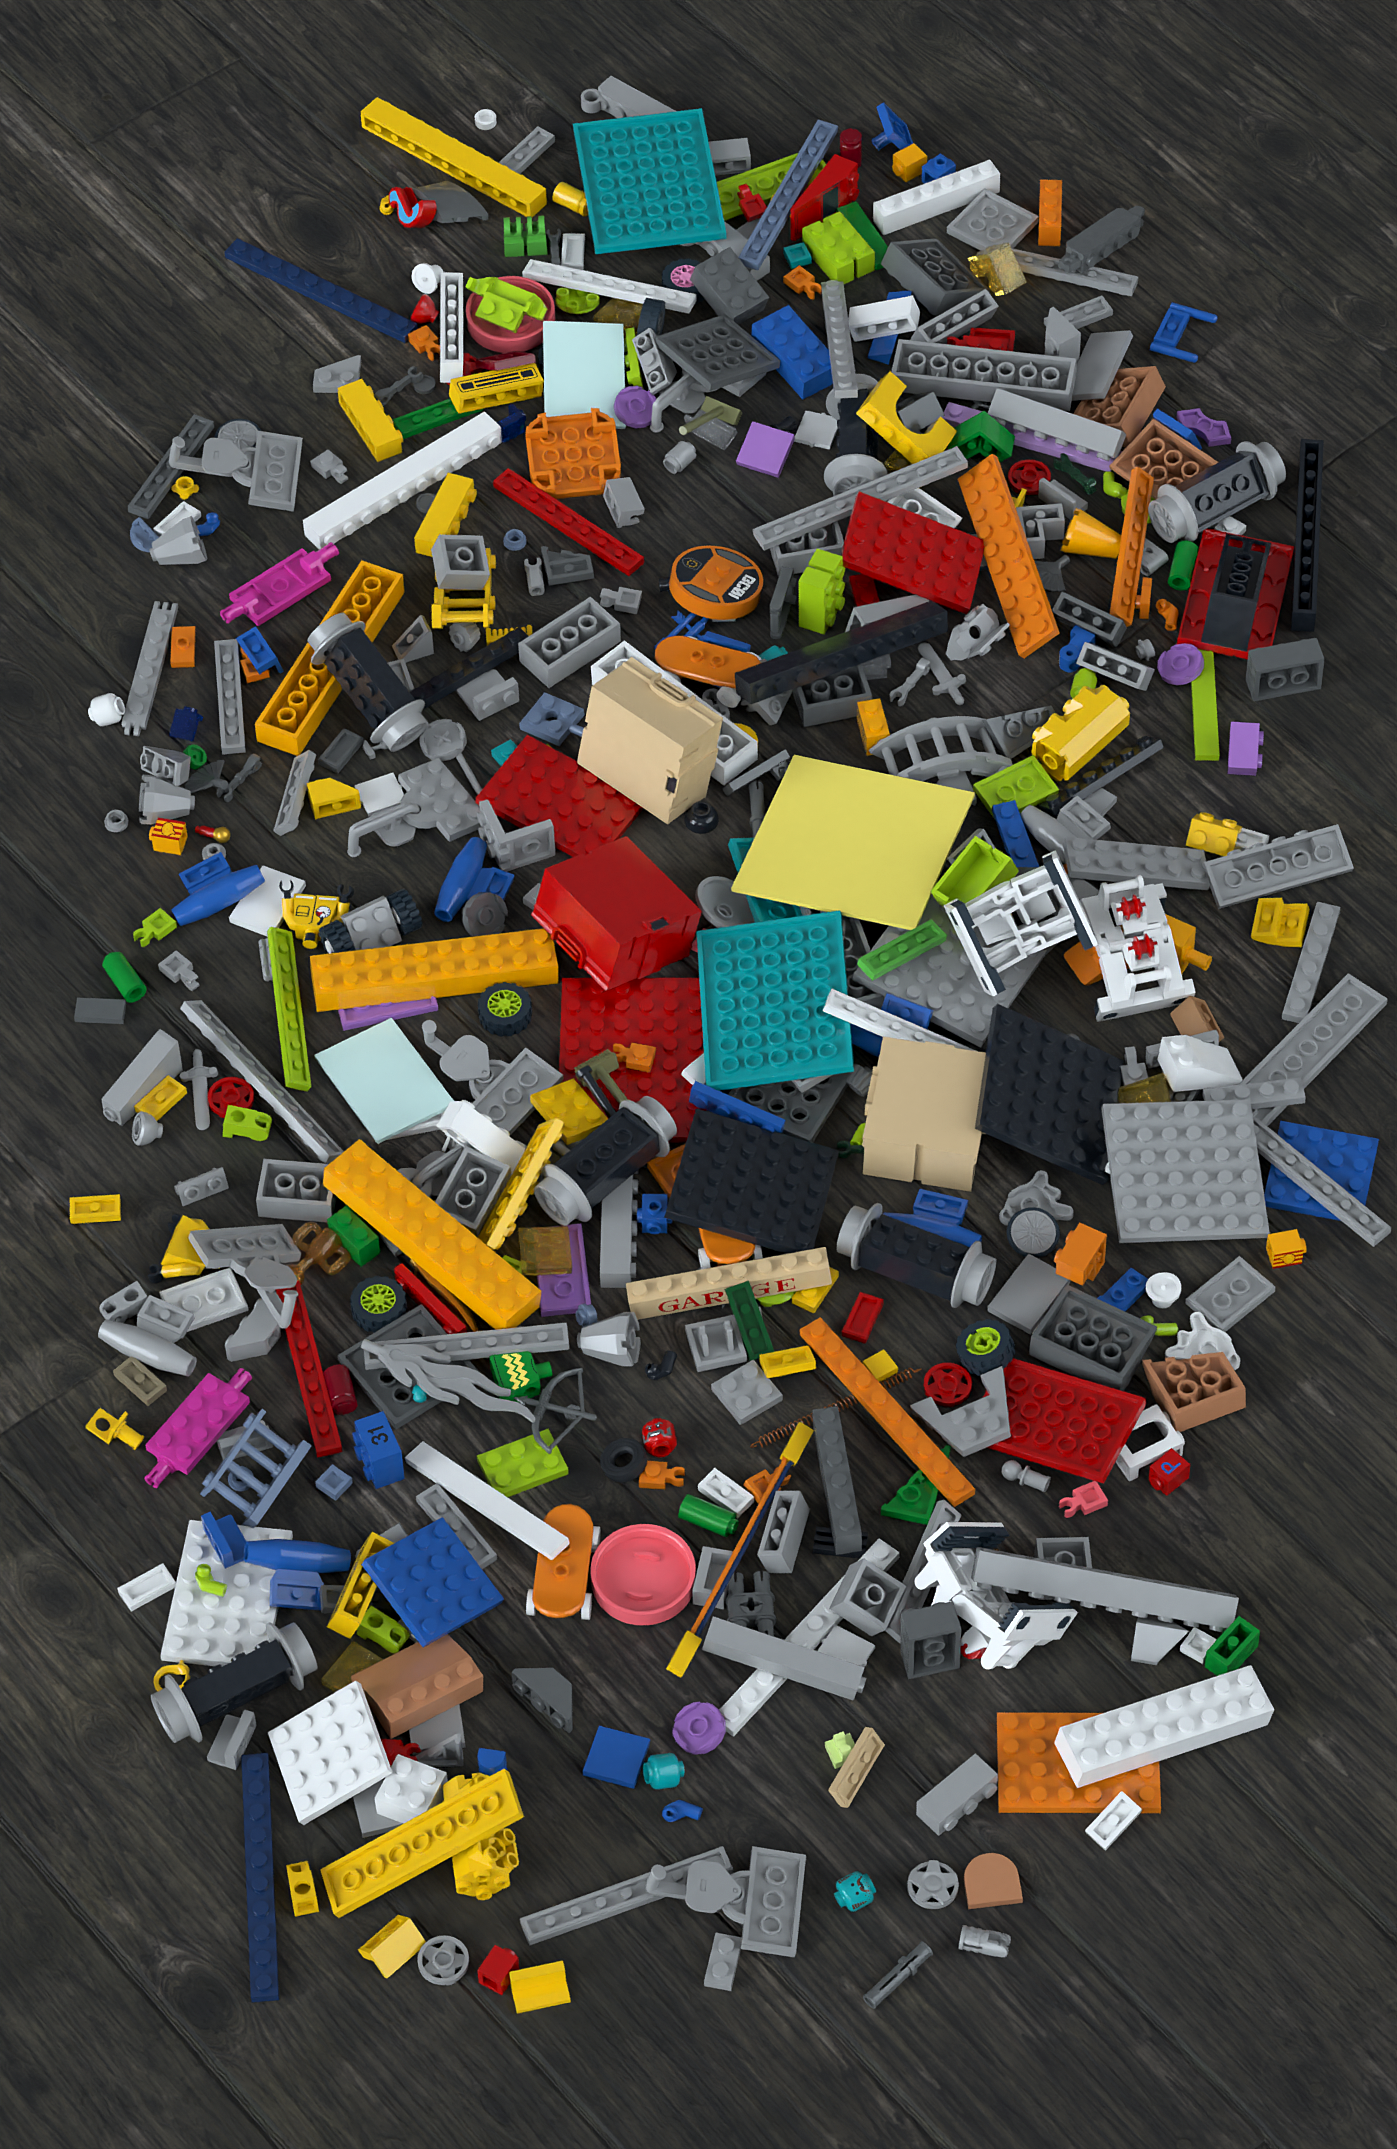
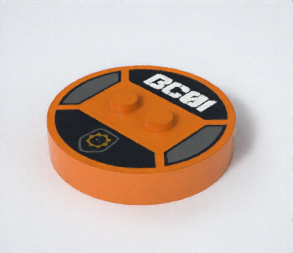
M698 546L681 553L673 563L669 581L672 596L683 608L696 615L716 620L736 619L752 612L760 601L763 587L762 573L751 559L740 552L720 546Z

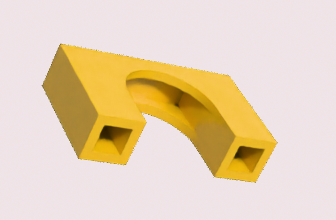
M889 371L875 385L856 414L912 464L944 452L957 431L941 416L927 428L924 434H917L907 429L901 423L896 413V402L907 386Z

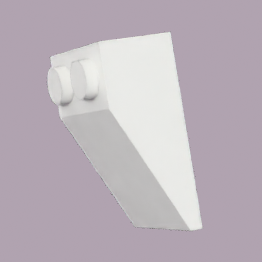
M920 488L888 500L890 504L955 528L962 520L959 515Z
M1187 1035L1162 1037L1157 1060L1173 1092L1239 1085L1243 1081L1227 1048L1206 1043Z

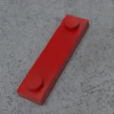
M401 1263L394 1268L395 1280L398 1284H401L403 1291L418 1305L422 1304L447 1334L467 1333L466 1326L405 1265Z

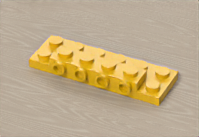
M553 1118L538 1125L477 1238L492 1250H498L503 1244L505 1237H509L516 1228L514 1222L518 1215L521 1216L528 1205L526 1200L529 1195L534 1193V1187L539 1184L537 1180L542 1173L543 1166L551 1163L549 1158L552 1152L549 1150L553 1143L556 1144L563 1133L561 1128L564 1122L558 1118Z

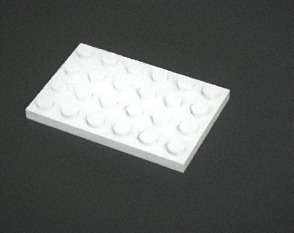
M190 1520L162 1646L161 1660L180 1662V1660H183L184 1663L208 1666L221 1664L223 1667L231 1663V1659L242 1652L248 1654L254 1651L255 1646L266 1640L269 1641L266 1624L271 1622L275 1625L278 1607L269 1606L270 1580L276 1570L246 1563L245 1561L225 1569L203 1530L202 1521ZM238 1525L246 1542L269 1539L292 1540L293 1538L292 1531L262 1527L252 1528L250 1526ZM208 1564L211 1567L210 1573L214 1581L227 1584L224 1597L204 1592L199 1588L195 1579L198 1565Z

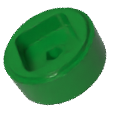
M189 745L183 751L184 754L191 757L190 768L199 769L207 760L205 751L198 745Z

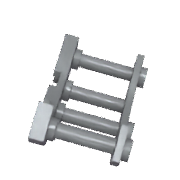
M970 716L930 718L927 721L911 725L879 740L876 745L869 749L870 754L885 760L890 775L922 782L938 776V779L959 775V771H971L972 775L989 777L1013 765L1010 758L996 754L990 734L982 721L986 719ZM959 735L965 752L949 754L942 736ZM970 737L982 740L986 752L974 750ZM933 738L939 757L922 761L916 743ZM908 747L913 765L899 773L893 755Z

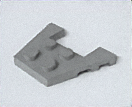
M1002 1366L980 1375L982 1383L989 1393L988 1396L944 1415H941L932 1397H928L910 1405L913 1415L919 1416L925 1421L926 1426L938 1432L942 1439L963 1457L1011 1437L1005 1376Z

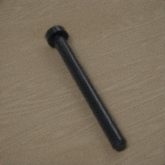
M590 1065L581 1068L576 1072L575 1076L578 1080L583 1079L607 1117L610 1118L616 1111L592 1077V1068ZM647 1163L641 1168L647 1169Z

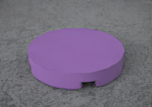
M628 386L618 393L613 407L617 418L626 426L644 428L651 425L652 405L656 401V397L649 390H643V387Z
M1186 643L1172 646L1168 652L1164 651L1161 654L1157 669L1161 678L1168 684L1183 685L1195 680L1201 674L1204 668V658L1194 645Z
M693 1702L685 1706L676 1715L674 1720L673 1736L677 1744L684 1751L695 1755L705 1754L715 1749L722 1741L726 1732V1722L722 1713L710 1703Z

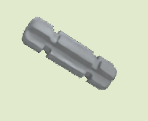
M268 938L260 939L258 943L263 979L265 981H273Z

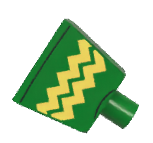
M528 1351L489 1356L490 1369L495 1384L511 1390L509 1397L499 1396L500 1399L518 1402L513 1397L528 1396V1398L537 1396L541 1393L540 1379L553 1376L549 1361L535 1364L531 1352Z

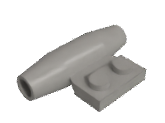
M1079 796L1073 798L1060 809L1057 819L1032 805L1027 806L1020 814L1023 824L1033 837L1048 851L1053 852L1056 850L1060 861L1066 864L1063 847L1065 837L1097 840L1111 829L1110 823Z
M151 1295L148 1296L137 1315V1326L105 1320L99 1329L98 1337L122 1354L129 1357L132 1356L138 1361L159 1370L190 1376L196 1366V1357L174 1344L181 1338L183 1339L195 1319L194 1314Z

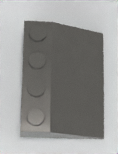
M937 239L891 242L881 262V265L887 270L888 274L895 277L903 288L912 291L914 298L921 302L928 309V312L934 316H939L984 289L990 292V289Z
M1066 1285L1032 1334L1029 1355L1077 1378L1124 1392L1157 1331V1326Z

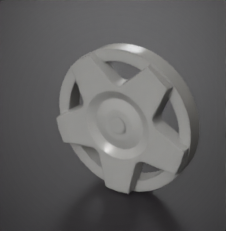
M929 1860L916 1866L911 1871L907 1884L908 1893L912 1900L919 1906L927 1909H940L948 1906L956 1898L959 1887L956 1873L948 1865L937 1860ZM912 1884L919 1887L916 1894L912 1888ZM954 1886L952 1894L949 1895L947 1889ZM930 1898H935L938 1902H927V1901H928Z
M437 1936L428 1940L418 1953L420 1973L426 1980L434 1984L452 1985L456 1983V1981L464 1976L469 1966L467 1948L460 1940L451 1936ZM443 1942L440 1948H435L432 1946L434 1944ZM455 1947H459L463 1954L455 1953ZM423 1956L429 1961L424 1967L422 1964ZM461 1968V1970L457 1974H455V1970Z

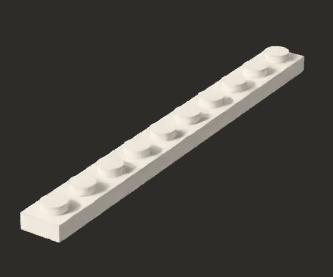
M878 1539L859 1560L865 1558L884 1572H887L899 1559V1552L881 1539ZM844 1576L787 1636L785 1641L814 1650L822 1642V1639H825L833 1627L843 1619L829 1608ZM757 1669L719 1709L726 1722V1732L734 1737L787 1678Z

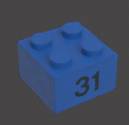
M384 1411L354 1421L356 1430L352 1433L356 1444L354 1450L359 1461L363 1460L365 1465L363 1466V1471L367 1481L372 1480L375 1489L405 1479L402 1452Z

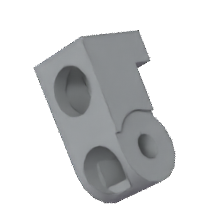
M138 1281L104 1300L99 1310L105 1320L124 1323L127 1318H131L139 1313L148 1297Z

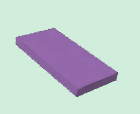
M432 996L431 999L397 1003L388 1002L381 1003L380 1005L338 1009L343 1031L381 1023L390 1018L396 1020L437 1011L438 1004L436 997Z
M581 1223L567 1226L532 1228L538 1288L542 1291L540 1300L541 1317L576 1313L580 1304H591Z

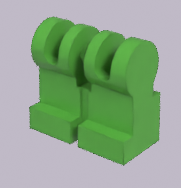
M527 216L526 231H523L521 217H516V222L514 223L510 222V217L504 218L505 257L524 256V246H527L528 256L547 255L544 216H538V221L536 222L532 221V216Z

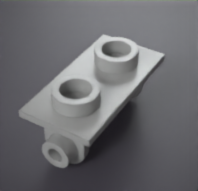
M214 1167L209 1172L183 1182L179 1181L174 1186L177 1195L180 1196L182 1206L229 1188L223 1167L218 1169Z

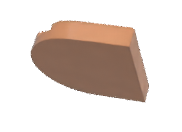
M986 1853L975 1857L968 1864L964 1874L968 1909L1023 1903L1019 1874L1016 1866L1010 1859L1000 1854Z

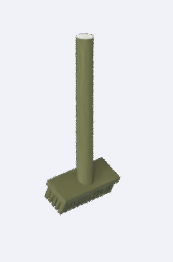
M706 396L700 410L705 414L681 426L679 432L685 435L715 418L737 426L742 412L739 409Z
M607 1049L574 1068L575 1072H577L581 1068L590 1065L593 1070L591 1075L594 1080L600 1079L619 1105L622 1101L628 1100L609 1075L610 1072L619 1068L616 1053ZM583 1079L578 1080L583 1087L587 1086Z

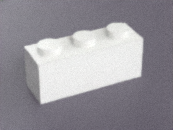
M913 296L850 307L848 318L849 330L855 342L915 331L918 328L920 310Z

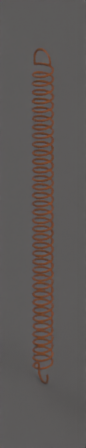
M909 1368V1369H911L914 1373H916V1372L920 1371L922 1368L917 1369V1370H913L912 1368ZM905 1369L904 1372L901 1371V1372H900V1375H899L898 1373H896V1376H893V1375H892V1377H895V1379H896L898 1385H899L900 1383H899V1381H898V1379H897V1375L900 1376V1379H901L902 1383H904V1381H903V1379H902V1377H901V1373L904 1374L905 1379L908 1381V1378H907V1376L905 1375V1371H907V1372L909 1373V1376H910V1378L912 1379V1376H911V1374H910V1372H909V1369H908V1370ZM888 1377L887 1380H885V1381L888 1383V1386H889L890 1389H891V1386H890V1384H889V1382H888V1379H890V1380L892 1381V1384H893V1386L895 1387V1383L893 1382L892 1377H891V1378ZM883 1380V1382H881V1383L883 1384L884 1388L887 1390L886 1386L884 1385V1380ZM849 1395V1398H848V1397H845V1400H844V1399H841V1400H840L839 1403L841 1404V1407H842L843 1410H844V1407H843L842 1402H841L842 1400L845 1402L846 1407L849 1408L848 1404L846 1403V1398L849 1400L851 1406H853V1404H852V1402H851V1400H850V1396H852V1395ZM853 1395L852 1397L854 1399L855 1404H857V1401ZM811 1413V1416H810V1415H807V1416H809V1417L811 1418L812 1422H813L812 1413ZM806 1416V1417H802V1419L799 1418V1419H798V1422H797V1421H794V1423H791V1422H790V1424H792V1425L794 1426V1428H796V1427H795V1422L799 1423V1420H801V1421L803 1422V1424H805L804 1421H803V1418H805V1419L807 1420L808 1425L810 1426V1423H809V1421H808L807 1416ZM786 1424L785 1427L781 1426V1430L777 1428L776 1431L773 1430L772 1433H770L773 1436L775 1442L776 1439L773 1435V1432L777 1434L778 1439L780 1440V1436L778 1435V1430H780L783 1438H785L782 1432V1428L785 1429L787 1435L789 1436V1433L786 1430V1426L790 1428V1431L793 1434L790 1424ZM764 1434L763 1440H764L765 1444L768 1445L767 1442H766V1440H765V1435H766V1434ZM759 1438V1441L753 1443V1444L750 1446V1448L756 1447L757 1445H755V1446H753V1445L756 1444V1443H758V1442H760V1445H761V1447L763 1448V1445H762V1443H761L760 1438Z

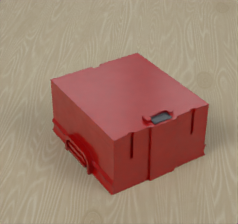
M625 836L590 850L586 856L580 854L545 868L531 916L551 935L550 939L552 941L556 940L575 962L579 961L578 967L580 969L583 968L607 991L633 979H641L660 971L664 966L690 956V950L693 947L692 942L702 911Z

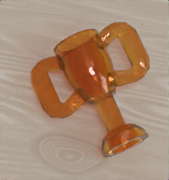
M310 1221L299 1228L292 1238L297 1248L306 1252V1257L297 1265L289 1264L286 1266L292 1269L297 1277V1281L299 1280L300 1285H302L305 1277L303 1272L312 1264L318 1263L327 1274L335 1275L349 1263L351 1256L347 1249L341 1247V1239L334 1231L329 1228L322 1230L317 1223ZM312 1230L315 1232L316 1237L310 1244L301 1241ZM334 1253L342 1255L332 1266L328 1265L326 1260Z

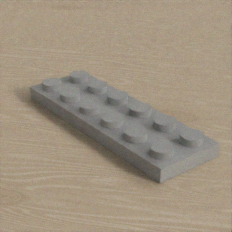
M1065 837L1063 842L1069 878L1121 882L1135 879L1136 876L1141 875L1144 885L1163 883V886L1198 890H1208L1210 886L1202 866L1206 862L1204 850L1072 837Z

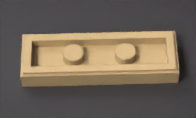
M864 1728L828 1790L840 1807H849L885 1745L873 1728Z

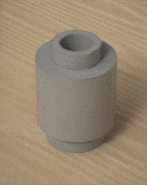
M680 441L665 455L663 460L665 468L673 474L681 472L696 458V449L690 442Z

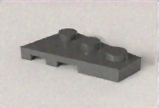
M1052 705L982 721L1000 754L1012 759L1032 746L1034 731L1038 727H1042L1055 711Z

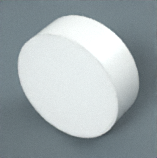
M483 109L475 114V125L479 129L489 130L495 127L497 123L496 114L492 110Z

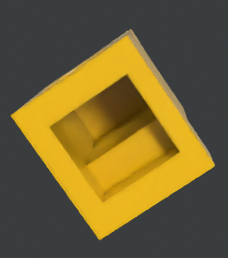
M308 1861L286 1865L295 1917L319 1912Z

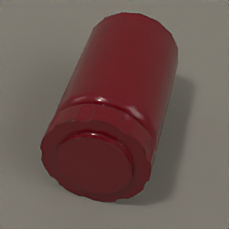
M846 129L840 134V156L858 163L859 168L862 163V135L856 129Z
M338 1364L327 1368L324 1371V1379L333 1412L338 1415L353 1412L358 1405L348 1367Z

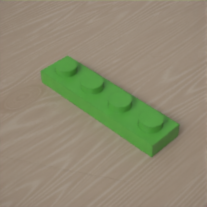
M931 919L858 959L857 965L873 981L945 942L947 934Z

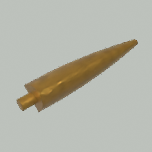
M411 1259L410 1264L415 1269L414 1275L466 1326L468 1332H477L478 1329L470 1308Z

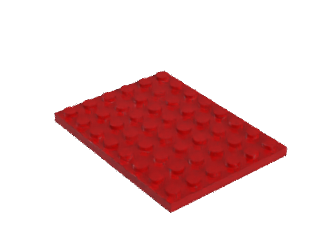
M562 978L559 1072L563 1074L561 1083L574 1078L607 1117L587 1086L583 1087L581 1082L577 1080L574 1068L607 1049L614 1052L613 1044H621L626 1048H630L631 1043L656 1047V1054L650 1072L626 1068V1062L622 1061L618 1062L619 1068L610 1072L609 1075L628 1100L637 1103L644 1096H650L657 1100L671 1115L677 1128V1134L668 1143H686L696 1108L707 1111L689 1102L693 1085L681 1075L687 1066L704 1053L699 978H636L607 991L593 978ZM600 1079L596 1080V1083L615 1111H619V1103Z

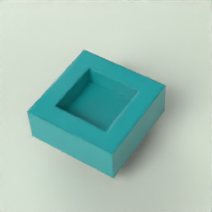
M804 242L783 248V254L791 269L799 265L804 266L812 263V257Z
M510 739L492 749V757L502 766L517 746Z

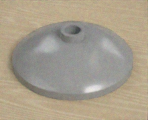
M719 876L704 879L696 889V902L702 911V915L716 928L755 923L746 895L732 892L731 887L734 881Z

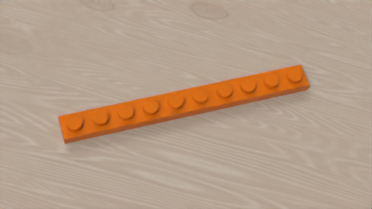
M821 1317L800 1329V1336L953 1507L975 1495V1488Z

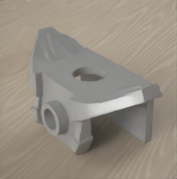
M984 604L978 605L963 618L965 621L961 625L954 626L948 642L946 655L951 661L969 659L978 654L983 656L991 649L990 644L993 641L997 642L1006 635L1004 631L1010 624L1006 623L999 626L998 615L994 610L987 608ZM971 626L978 628L980 633L978 639L970 636L969 629Z

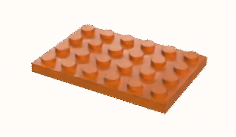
M997 1713L999 1813H1102L1121 1791L1142 1809L1141 1813H1161L1159 1761L1077 1788L1055 1745V1740L1060 1727L1102 1713Z

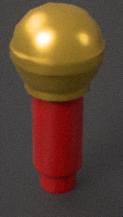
M196 826V833L212 837L219 843H226L230 839V831L226 827L215 829L206 826Z

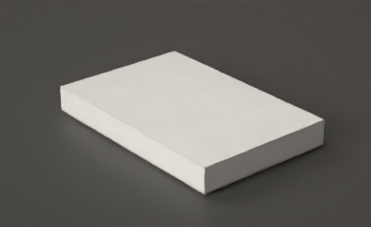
M262 866L260 871L265 882L239 901L229 920L230 923L267 936V930L270 927L279 928L284 921L282 913L284 893L279 888L280 881L282 880V888L284 890L291 888L290 880L293 882L294 890L291 893L293 898L294 893H302L306 884L304 880Z
M231 1267L160 1291L161 1300L194 1314L195 1319L187 1332L248 1311V1305Z

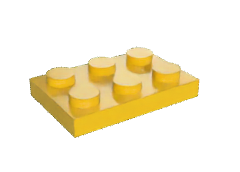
M574 1078L530 1095V1102L546 1121L558 1118L564 1122L561 1128L563 1133L560 1138L566 1145L585 1139L608 1120Z

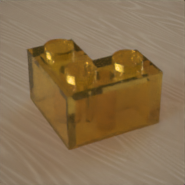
M1009 242L988 246L968 257L971 271L978 278L987 276L989 287L996 296L1005 295L1027 283Z

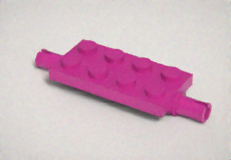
M330 542L320 550L307 553L302 548L229 594L233 604L220 611L222 619L226 620V623H230L235 618L245 614L259 626L331 581V576L324 569L323 563L339 554L337 547Z
M239 1368L228 1383L221 1381L210 1373L204 1377L146 1444V1450L158 1459L156 1466L145 1476V1481L149 1485L154 1483L153 1487L158 1488L167 1475L174 1471L180 1470L186 1475L189 1474L250 1403L249 1397L240 1392L252 1380L249 1372L245 1371L242 1373L244 1369Z

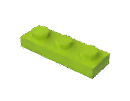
M634 327L625 329L624 351L628 352V354L624 355L626 367L630 368V371H626L628 384L643 387L641 364L632 341L636 337Z

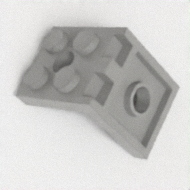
M489 800L479 802L480 812L477 813L478 821L481 825L478 828L479 835L482 840H486L489 856L491 859L495 858L500 870L507 872L555 856L554 826L550 819L505 834Z

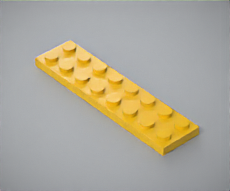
M506 1769L500 1770L320 1869L334 1915L340 1918L523 1818L524 1815L510 1773Z

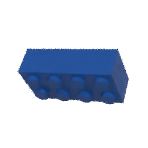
M789 305L752 324L751 336L781 360L780 366L776 370L802 400L833 384L829 350Z

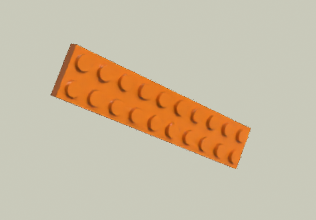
M991 454L959 477L958 482L977 537L984 541L985 548L983 554L1007 623L1010 624L1009 629L1018 655L1026 658L1060 634L1000 462L997 456Z

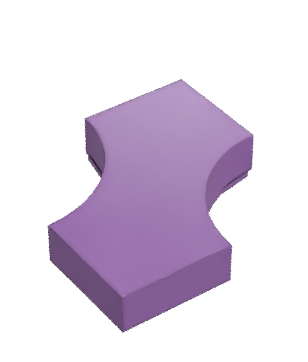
M1200 408L1177 411L1178 422L1191 429L1195 435L1203 438L1207 442L1208 447L1231 444V436L1225 421H1216L1206 417Z

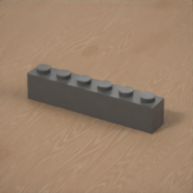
M838 1406L813 1409L814 1438L835 1553L838 1555L862 1551V1533Z

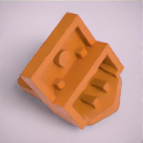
M1081 942L1065 952V960L1082 984L1088 986L1103 979L1099 963L1100 957L1095 946L1084 950ZM1125 960L1126 969H1129L1130 967Z

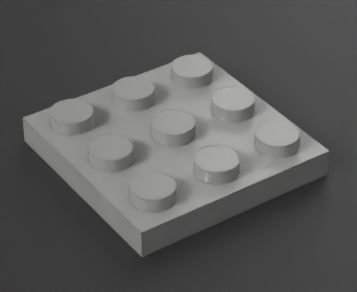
M984 189L947 226V234L1001 261L1009 253L1010 249L1014 248L1034 228L1039 221V216Z

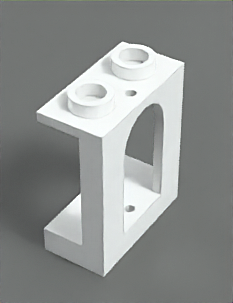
M1157 1404L1142 1411L1133 1430L1154 1421L1165 1438L1134 1454L1130 1452L1126 1444L1124 1445L1116 1463L1128 1481L1138 1478L1139 1468L1158 1460L1171 1448L1180 1456L1183 1455L1185 1441L1182 1434L1178 1430L1175 1431L1171 1425L1170 1417L1165 1411L1162 1412Z

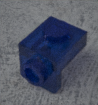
M513 403L508 405L509 416L497 422L501 427L502 443L525 432L526 416Z
M184 706L183 710L176 709L169 736L194 742L198 722L203 720V716L197 713V709Z

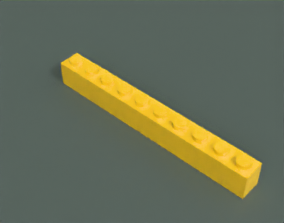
M376 97L361 111L362 128L526 217L532 216L533 218L547 204L546 188L527 179L524 175L518 174L507 166L492 160L489 156H485L474 148L468 147L457 139L444 134L439 129L433 128L424 121L409 115L406 111L391 105L389 102Z

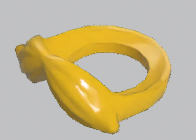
M180 1660L177 1665L161 1667L154 1676V1686L157 1691L162 1690L159 1680L163 1675L173 1673L176 1675L186 1674L184 1682L179 1685L180 1688L184 1687L183 1684L191 1679L189 1667L184 1664L183 1660Z

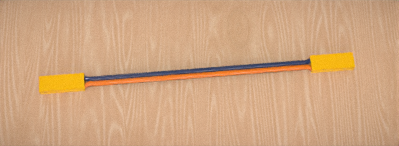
M802 1422L798 1423L780 1456V1459H782L781 1464L691 1631L687 1630L666 1668L680 1678L683 1676L701 1643L700 1635L774 1499L776 1491H778L790 1467L796 1465L814 1432L813 1429Z

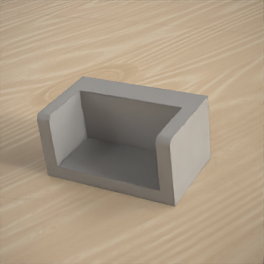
M703 1546L692 1590L693 1604L705 1605L733 1551ZM728 1584L715 1608L724 1609Z

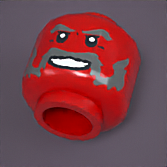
M655 1418L643 1426L642 1438L646 1452L655 1457H665L675 1449L677 1445L675 1428L670 1421Z

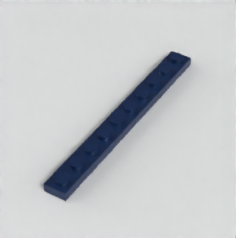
M238 238L225 251V258L403 343L408 341L409 333L418 329L417 323Z
M268 1753L241 1755L251 2001L279 2000L269 1755Z

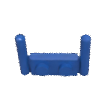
M1172 302L1154 337V341L1151 343L1150 350L1192 363L1197 362V354L1176 349V346L1190 317L1215 323L1217 315Z

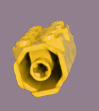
M1105 685L1095 689L1083 686L1078 695L1065 703L1063 707L1065 714L1063 716L1053 713L1042 727H1038L1032 735V739H1034L1031 750L1032 755L1036 759L1039 758L1042 763L1041 766L1055 781H1061L1063 778L1064 781L1069 780L1129 725V703L1125 698L1119 697L1110 691Z
M473 1773L472 1779H465L464 1775L455 1776L442 1785L444 1801L490 1776L482 1773ZM503 1828L452 1856L456 1892L472 1897L476 1896L478 1900H488L492 1897V1894L510 1886L509 1873L519 1865L515 1835L510 1829Z

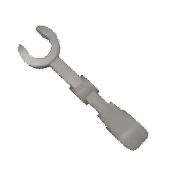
M925 658L919 660L916 670L910 677H907L906 682L891 691L890 702L894 698L900 697L898 706L904 705L910 689L915 686V683L922 675L925 676L930 671L928 666L930 664L929 660Z

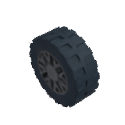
M652 298L644 300L637 336L648 328H651L657 336L662 334L665 301Z

